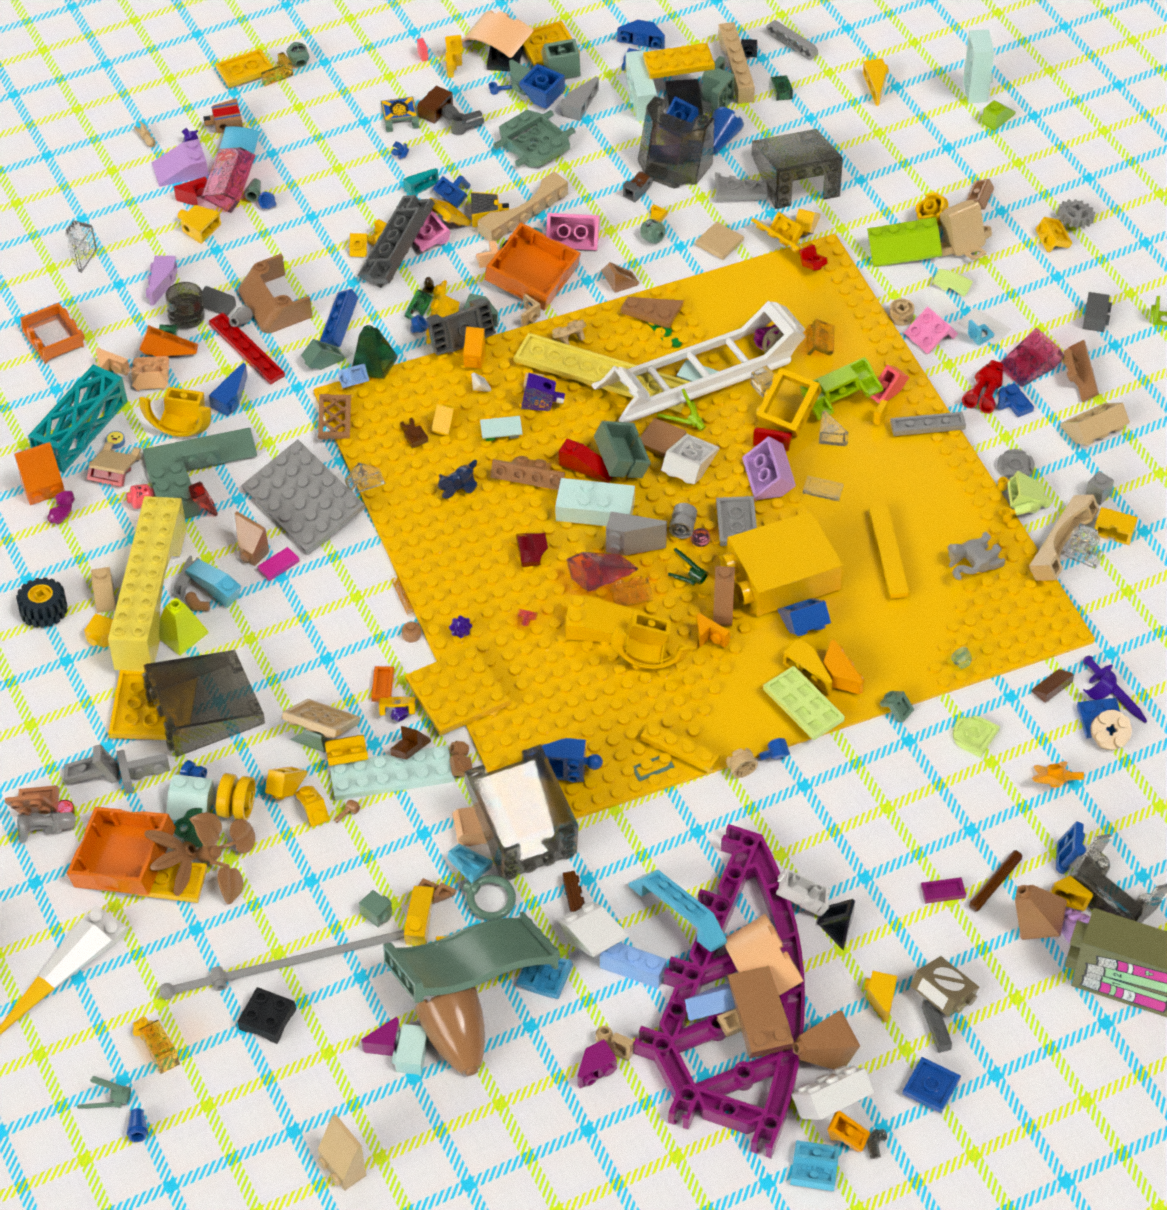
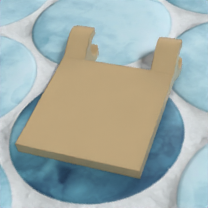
M106 442L102 451L89 463V468L125 474L136 460L141 459V455H139L141 448L134 447L131 455L114 452L112 450L114 443Z

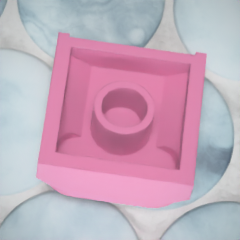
M431 209V213L427 216L423 227L418 232L413 243L423 252L435 244H445L449 240L451 233Z

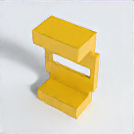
M415 697L380 698L379 715H386V707L409 706V714H415ZM395 700H400V704H395Z

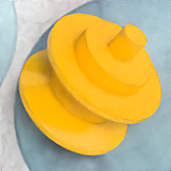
M143 1016L136 1022H133V1035L136 1037L140 1036L141 1040L145 1041L155 1034L154 1021H148Z

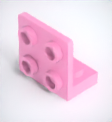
M928 306L904 332L908 338L927 354H930L944 337L949 335L954 339L958 335L947 322Z

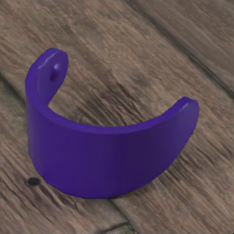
M1105 666L1104 676L1094 687L1088 690L1083 689L1094 700L1108 697L1116 687V675L1107 666Z

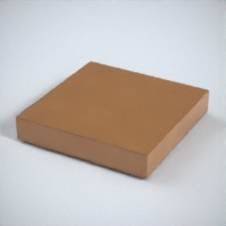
M654 418L640 438L645 450L665 458L666 451L685 436L687 431Z

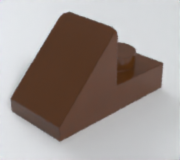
M401 726L402 740L390 748L391 756L407 760L429 744L431 738L416 729Z

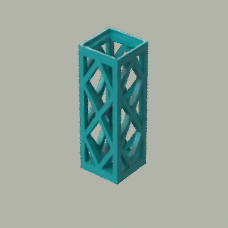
M93 364L28 435L31 448L50 442L59 471L64 473L128 402L123 377ZM87 387L81 402L79 403L80 389ZM105 403L104 417L98 418ZM59 418L53 433L51 434L52 420ZM78 433L76 448L69 450Z

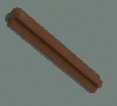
M1017 850L1012 851L970 901L969 907L974 911L981 909L1022 860L1023 855Z

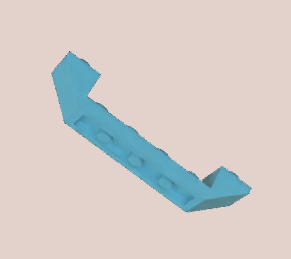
M660 870L644 874L629 882L628 886L641 897L653 892L698 928L697 942L710 952L727 943V939L714 913Z

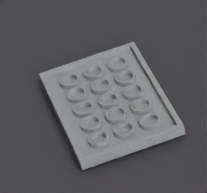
M298 439L241 485L308 555L366 508L365 504Z

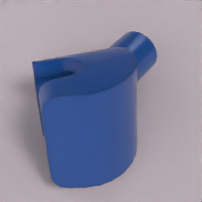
M776 738L768 743V750L759 753L761 760L768 758L784 759V757L790 755L786 740L784 738Z

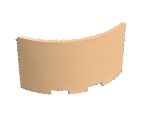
M490 10L480 17L462 39V42L478 40L493 46L509 58H512L534 30L519 19L513 20L509 18L507 13L501 11L494 13Z
M766 913L726 937L727 943L725 947L738 972L769 966L779 995L803 982V978L788 952H782L783 943Z

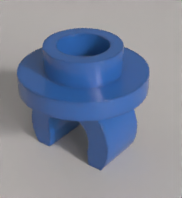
M395 141L393 144L395 148L391 151V154L398 156V159L401 160L407 156L409 148H407L406 143L402 145L400 142Z

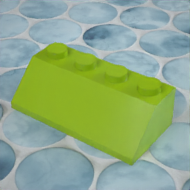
M936 217L867 228L873 267L942 256Z

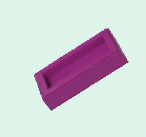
M962 877L921 883L925 904L966 898Z

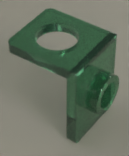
M417 289L404 316L411 320L414 317L410 313L411 310H416L421 316H424L433 296Z

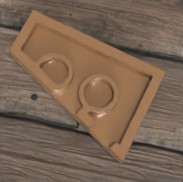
M627 297L621 307V313L669 329L683 307V300Z

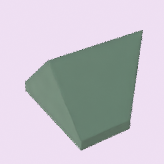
M304 728L303 733L289 740L325 753V741L332 740V738H327L323 736V733L311 732Z

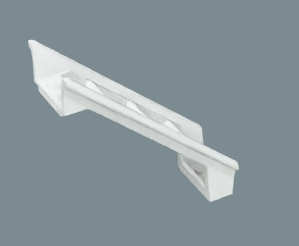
M768 301L740 329L630 369L613 366L602 380L593 383L592 387L597 390L619 381L629 388V393L634 398L625 408L619 418V422L629 423L686 402L682 393L683 388L686 390L689 399L692 400L788 365L791 362V355L806 337L803 334L805 328L787 307L777 302ZM773 321L784 335L765 355L748 360L734 341L755 333L756 329L763 328ZM727 344L741 361V364L709 374L695 355ZM688 358L703 378L671 389L656 369ZM648 372L663 392L650 397V394L636 376Z

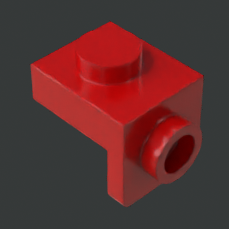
M813 244L799 250L802 266L817 271L822 266L828 264L827 257L817 254L816 247Z

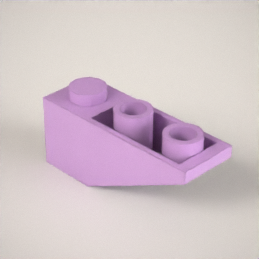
M154 256V262L150 265L152 274L148 276L149 288H146V298H149L150 305H155L176 281V256Z

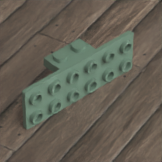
M244 428L143 449V455L147 471L180 461L184 462L186 470H192L256 457L257 451L251 428Z

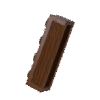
M575 871L563 872V883L570 912H576L585 904L584 897H581L582 888L578 886V883H580L579 875H576Z

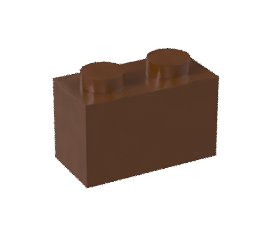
M436 85L418 102V117L435 124L443 116L441 110L445 105L451 104L453 106V92Z

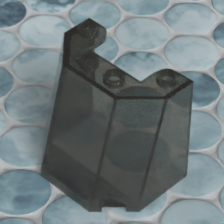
M654 96L646 106L638 163L641 165L643 173L653 177V181L670 188H680V185L688 183L696 185L713 164L714 118L699 115L692 123L664 113L663 111L667 105L666 101Z

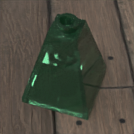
M366 325L359 334L352 367L365 363L368 377L385 379L398 359L397 354L378 328Z

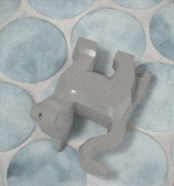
M984 532L979 539L968 540L963 544H949L947 547L948 556L951 560L950 568L963 558H966L972 566L959 565L955 567L952 573L956 580L962 579L960 575L962 572L972 575L977 572H985L1004 566L1005 559L998 558L1002 550L998 544H994L991 550H986L989 546L987 543L991 539L987 532Z

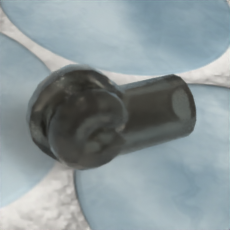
M875 1129L868 1137L867 1145L870 1159L881 1158L879 1144L880 1141L887 1139L885 1129Z

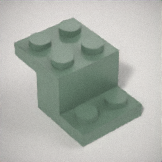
M719 56L714 61V70L704 71L702 75V100L711 103L712 115L714 110H717L719 107L727 108L734 99L735 74L725 71V58Z

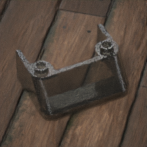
M1110 834L1096 836L1069 876L1092 892L1093 897L1088 904L1091 910L1096 908L1142 923L1158 908L1167 895V884L1156 886L1152 893L1141 894L1135 901L1105 876L1110 869V861L1102 851L1112 836Z

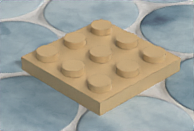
M306 699L283 711L281 719L288 721L289 724L294 726L306 727L305 729L308 731L323 733V736L327 738H335L359 725L361 717L311 699Z

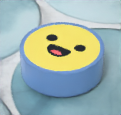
M112 431L106 436V441L114 443L112 448L117 449L125 444V437L120 431Z

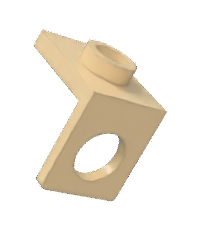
M527 294L523 295L524 307L527 310L521 314V327L535 322L541 316L540 303Z

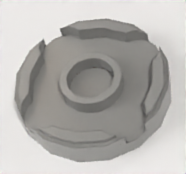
M1011 449L999 456L997 468L999 473L1008 479L1013 477L1017 471L1030 477L1035 463L1031 455L1029 457L1025 451Z

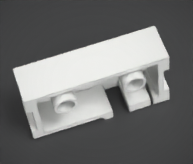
M787 868L779 874L777 895L819 916H822L829 908L827 897L830 894V888Z

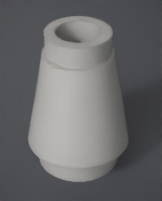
M246 306L239 307L229 319L230 325L237 327L250 322L253 316L251 309Z

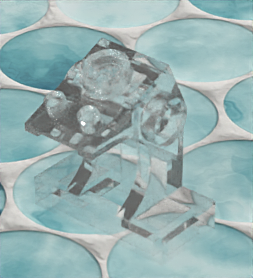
M1080 523L1078 527H1074L1071 534L1073 538L1070 537L1066 542L1061 555L1096 569L1104 555V551L1096 548L1100 540L1098 530Z

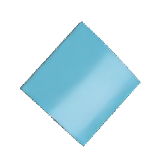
M225 127L219 152L221 153L228 149V151L231 150L234 154L237 153L252 159L260 131L244 127Z
M796 1140L790 1185L834 1191L840 1147Z

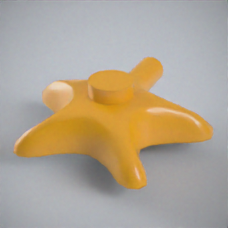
M1062 761L1058 764H1049L1047 767L1034 765V769L1038 774L1033 776L1032 779L1036 783L1050 784L1051 787H1061L1066 781L1084 780V772H1070L1065 769L1067 762Z

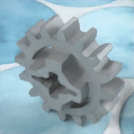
M1068 199L1067 202L1062 201V204H1059L1057 216H1059V220H1064L1063 224L1068 223L1069 227L1073 226L1078 229L1081 226L1084 229L1085 225L1089 227L1091 223L1093 224L1095 212L1093 207H1089L1088 203L1083 204L1082 200L1077 201L1074 199V201Z

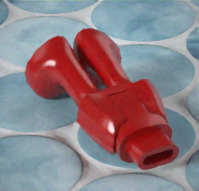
M991 360L976 373V384L962 397V404L965 407L972 409L977 405L980 393L984 387L986 390L980 398L979 408L987 414L994 411L996 403L993 394L1003 384V364L1001 362Z

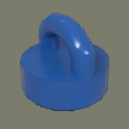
M262 192L260 194L258 203L261 208L270 209L277 205L275 197L271 192Z
M416 315L411 319L410 331L412 333H422L427 330V321L423 316Z

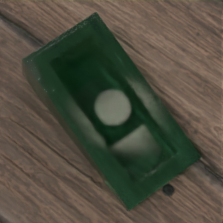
M787 75L771 77L776 101L793 99V89Z

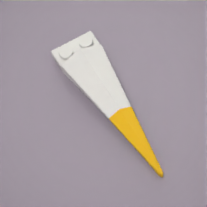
M96 905L84 919L81 918L0 1025V1035L68 978L115 946L128 931L127 926Z

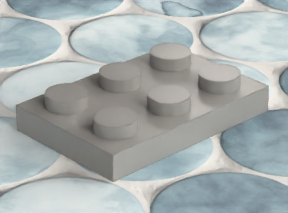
M753 496L716 498L720 546H727V537L757 528Z

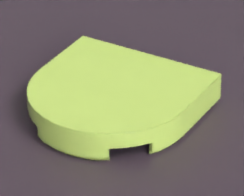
M979 716L960 718L954 725L953 739L960 748L981 758L999 732L1000 726Z

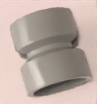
M679 503L674 506L669 525V532L673 536L681 539L692 536L697 517L696 508L688 503Z

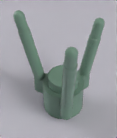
M93 1076L90 1082L112 1089L110 1099H114V1102L79 1104L77 1108H121L122 1104H128L130 1100L131 1087L118 1085Z

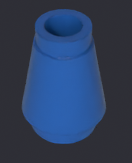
M140 1108L132 1109L130 1112L126 1134L132 1142L144 1141L148 1135L144 1111Z

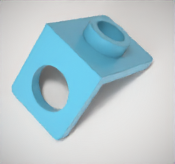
M969 320L968 336L977 345L980 346L994 337V333L985 324L978 326L973 320ZM982 331H986L988 335L982 337Z

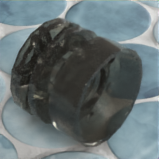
M179 282L167 289L165 297L168 320L173 326L181 329H190L203 322L205 319L203 292L197 284Z

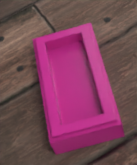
M286 547L257 567L258 571L271 581L300 561L299 557Z

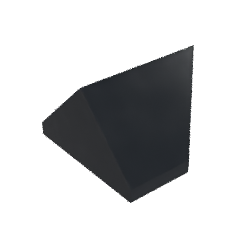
M854 899L829 905L827 911L822 916H819L817 923L843 951L854 916Z

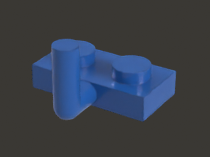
M461 175L453 183L442 176L432 189L458 208L468 196L458 187L462 185L465 189H469L471 185Z
M1015 383L999 389L997 405L999 410L1010 407L1018 418L1034 411L1033 404Z

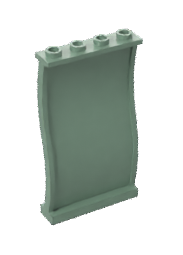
M520 912L518 918H501L475 924L443 939L424 945L395 948L391 942L383 944L385 965L415 1003L423 1002L424 996L450 994L475 987L501 974L522 967L550 964L555 970L558 969V960H560L559 949L551 943L550 939L542 933L541 929L524 912Z

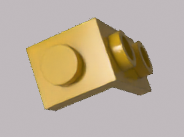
M304 786L295 792L296 798L304 807L311 827L330 820L324 799L314 786Z

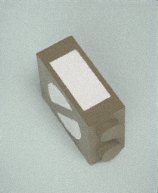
M942 956L918 969L910 984L914 990L948 1017L954 1013H960L967 1005L971 1006L977 999L976 993L979 989L977 984Z

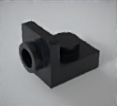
M741 39L745 57L757 58V40Z

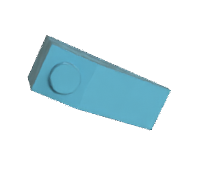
M200 559L196 560L185 570L186 574L225 608L229 607L240 597L241 585L227 573Z

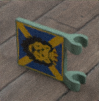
M413 96L381 101L387 132L393 131L392 122L412 120L413 129L420 128Z

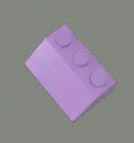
M768 436L742 457L754 499L761 500L781 497L796 486L784 445Z

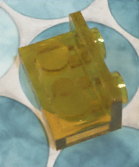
M815 319L812 324L807 326V341L805 344L807 355L810 356L815 350L829 356L834 353V325Z
M643 576L634 577L631 579L632 581L624 582V580L615 581L609 588L615 604L631 606L653 601L649 579L643 578Z

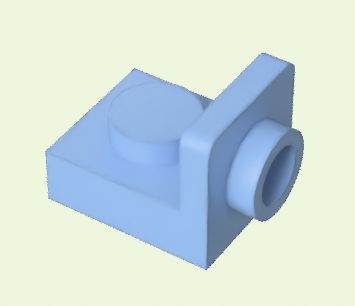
M365 363L338 371L342 388L369 381Z

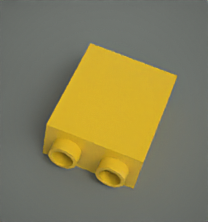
M812 511L727 537V553L720 556L721 566L735 567V578L738 581L735 588L738 599L742 605L750 603L757 617L776 611L778 608L841 590L843 564Z

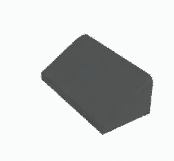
M205 286L197 306L218 314L223 312L228 316L235 308L236 300L230 294Z

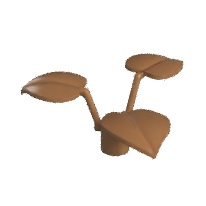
M209 812L197 814L190 818L197 836L203 844L202 847L197 849V858L202 863L209 862L210 865L222 866L218 870V884L227 905L231 904L242 892V875L237 868L230 869L229 864L216 860L221 856V849L236 845L239 853L251 851L255 844L254 829L248 821L237 819L230 826V836L234 841L217 846L216 844L220 840L219 834L222 831V824L219 818Z

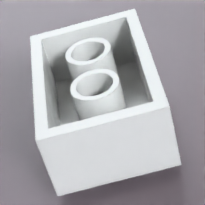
M845 1065L835 1068L833 1070L834 1073L829 1076L825 1074L815 1079L816 1082L811 1085L806 1083L797 1088L798 1091L791 1095L800 1118L821 1120L873 1094L874 1090L865 1068H856L855 1066L846 1068Z

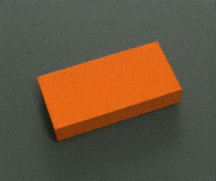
M375 666L372 702H379L380 698L392 697L394 667Z

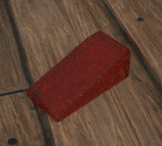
M199 481L190 485L188 489L192 500L212 515L218 516L215 503L203 483Z

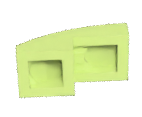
M939 269L932 283L945 291L951 288L964 297L968 293L973 281L955 272Z

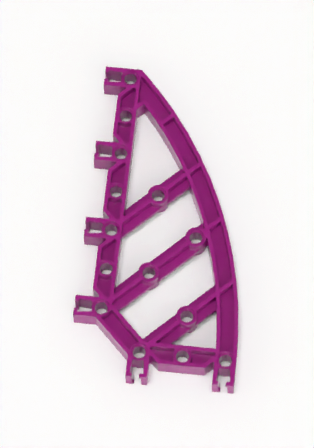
M728 824L726 835H723L721 839V851L732 855L718 885V893L715 894L700 889L698 901L714 913L723 933H725L746 881L755 877L763 895L771 923L783 943L781 950L783 953L788 952L803 978V982L779 995L789 1023L793 1042H795L799 1035L804 1032L805 979L802 949L790 900L776 894L779 889V882L777 881L780 871L763 835ZM696 936L689 953V962L673 956L670 957L669 968L666 967L664 971L663 984L674 987V990L659 1023V1031L641 1026L639 1038L636 1037L633 1043V1054L655 1061L674 1099L668 1112V1123L676 1125L677 1120H675V1116L679 1110L687 1112V1115L682 1114L681 1117L683 1128L689 1130L694 1115L698 1110L704 1120L744 1134L755 1132L751 1141L750 1152L759 1153L758 1143L761 1138L770 1141V1144L765 1143L764 1146L766 1148L765 1157L772 1158L792 1101L791 1094L794 1093L800 1059L793 1052V1048L768 1054L751 1062H738L733 1069L695 1084L680 1053L711 1040L722 1041L725 1039L726 1035L722 1028L714 1027L715 1025L720 1026L717 1016L724 1013L710 1015L708 1019L685 1028L688 1021L685 999L699 994L702 985L738 972L729 953L714 958L718 948L710 952L697 942ZM743 1074H744V1075H747L748 1077L743 1078V1077H740V1075H743ZM774 1076L764 1109L725 1096L737 1090H749L754 1083ZM684 1097H691L692 1099L685 1100ZM725 1111H732L733 1113L726 1114ZM767 1125H772V1126H774L775 1128L770 1129V1128H767L766 1126H767Z

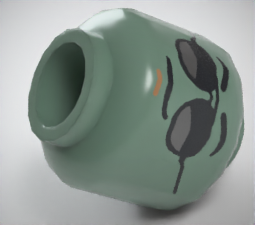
M293 42L286 50L289 62L293 66L303 67L309 61L310 56L306 45L303 43Z
M655 219L646 220L640 227L641 237L652 244L662 241L666 233L665 226Z

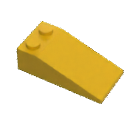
M569 595L565 625L566 639L611 643L615 627L627 629V624L634 611L645 614L646 612L590 596Z

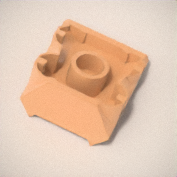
M169 357L134 358L132 362L133 368L131 369L132 386L138 392L140 389L162 388L164 390L168 385Z
M473 806L460 808L452 812L456 838L459 844L466 846L486 844L497 837L498 831L492 806Z

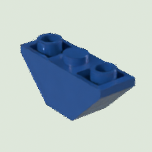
M635 20L617 29V42L665 49V35L654 22Z

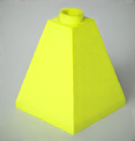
M178 598L171 600L164 607L160 617V640L181 656L209 633L187 605Z

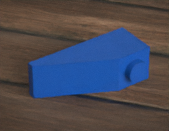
M244 362L209 394L211 408L227 417L240 404L248 377Z

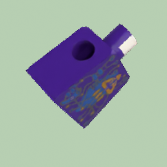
M528 373L521 408L550 411L552 402L563 404L565 393L555 391V381Z

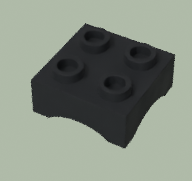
M256 987L237 1021L239 1030L260 1035L270 1042L278 1044L285 1026L296 1011L295 1001Z

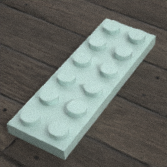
M448 745L421 749L407 760L388 754L369 757L368 760L330 766L335 801L454 782Z

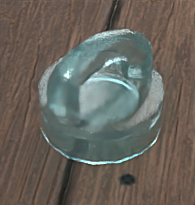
M961 647L952 654L951 660L959 668L964 669L972 661L971 652L967 647Z

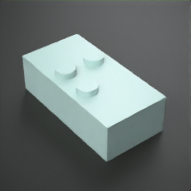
M989 29L969 30L963 84L968 103L988 102L990 83H993L992 66L994 59V48Z
M645 50L626 52V80L630 92L629 103L633 104L637 121L657 119V93L654 81L649 78L643 60V52H646Z
M561 478L555 505L556 521L607 526L611 511L632 515L635 503V486Z

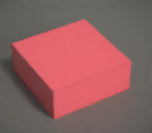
M423 38L417 39L418 54L422 62L428 61L426 43Z

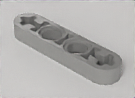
M773 20L766 26L770 36L806 59L811 60L818 55V49L813 43L780 22Z

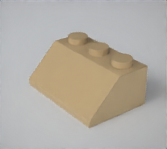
M1123 402L1103 403L1060 423V426L1076 444H1084L1086 446L1094 443L1096 438L1102 439L1109 436L1111 431L1117 432L1124 429V425L1129 424L1130 421Z

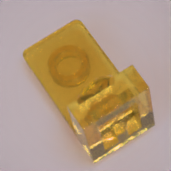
M284 52L277 54V67L261 73L264 86L293 76L292 62Z

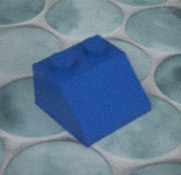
M536 64L519 82V86L533 104L548 109L565 91V75Z
M810 598L778 608V613L789 633L796 634L797 636L805 635L811 629L826 628L825 625L831 623L824 600Z

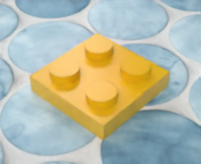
M432 197L429 198L435 203L432 211L441 214L444 221L448 223L453 222L458 226H469L472 222L471 219L451 203Z

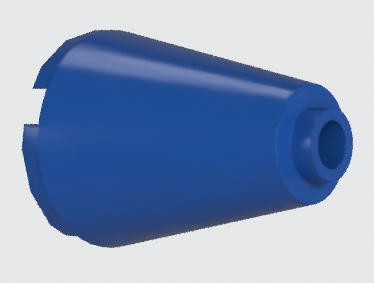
M719 107L717 110H714L703 143L707 153L717 154L744 127L742 118L740 116L737 118L733 110L726 107Z

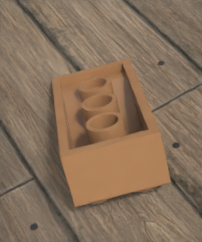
M769 966L727 975L748 1057L754 1058L791 1049L794 1044L792 1034Z

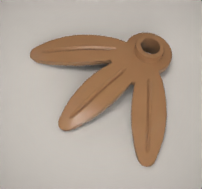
M157 830L145 831L146 838L162 846L174 849L157 858L150 866L152 870H163L181 862L174 884V894L179 896L190 880L191 861L197 857L195 845L189 841L182 843L176 837L166 832Z

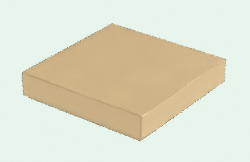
M716 221L696 240V245L724 260L744 241V236Z

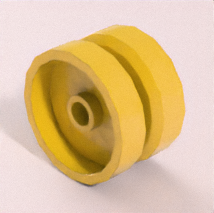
M223 774L216 796V814L218 817L230 818L233 815L236 820L244 819L247 821L249 819L256 792V783L253 777L242 776L238 780L236 774Z

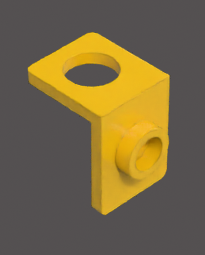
M350 233V257L367 256V238L369 237L367 233Z

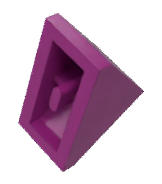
M397 1016L361 1039L362 1049L365 1053L393 1056V1051H396L397 1032H400Z

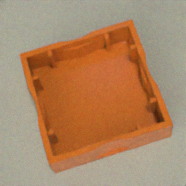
M520 222L509 236L504 247L498 250L486 266L484 280L523 299L524 294H527L540 303V309L545 311L578 268L581 253L561 242L546 237L543 233Z
M95 807L86 826L83 840L77 848L66 874L75 888L149 896L159 871L152 870L150 866L157 858L166 853L168 847L146 838L144 833L147 830H157L173 836L176 827L169 814L129 812L122 809Z

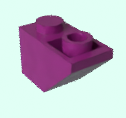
M604 1039L587 1047L584 1051L577 1075L578 1087L580 1089L584 1086L593 1085L603 1076H610L617 1069V1058Z

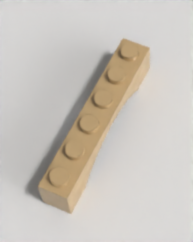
M735 22L718 24V41L721 50L727 56L731 73L735 74L734 92L738 104L754 102L755 86Z
M555 171L541 180L538 191L526 203L510 210L490 212L479 219L478 233L488 241L501 239L504 235L517 228L520 222H527L547 207L552 206L555 202L568 195V181Z
M1093 494L1073 495L1029 565L1036 581L1056 580L1063 569L1060 556L1064 545L1076 531L1093 521L1099 511Z

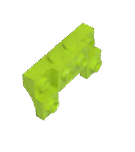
M865 357L813 380L820 383L822 391L812 409V413L817 420H820L834 413L830 403L859 390L867 398L883 391V386L877 379L868 360ZM800 386L801 393L805 398L809 388Z

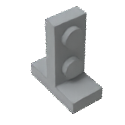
M101 744L93 746V757L64 764V782L67 785L102 775L110 783L118 781L119 765Z
M124 749L116 751L126 794L134 792L132 779H140L145 776L170 771L167 753L127 762Z

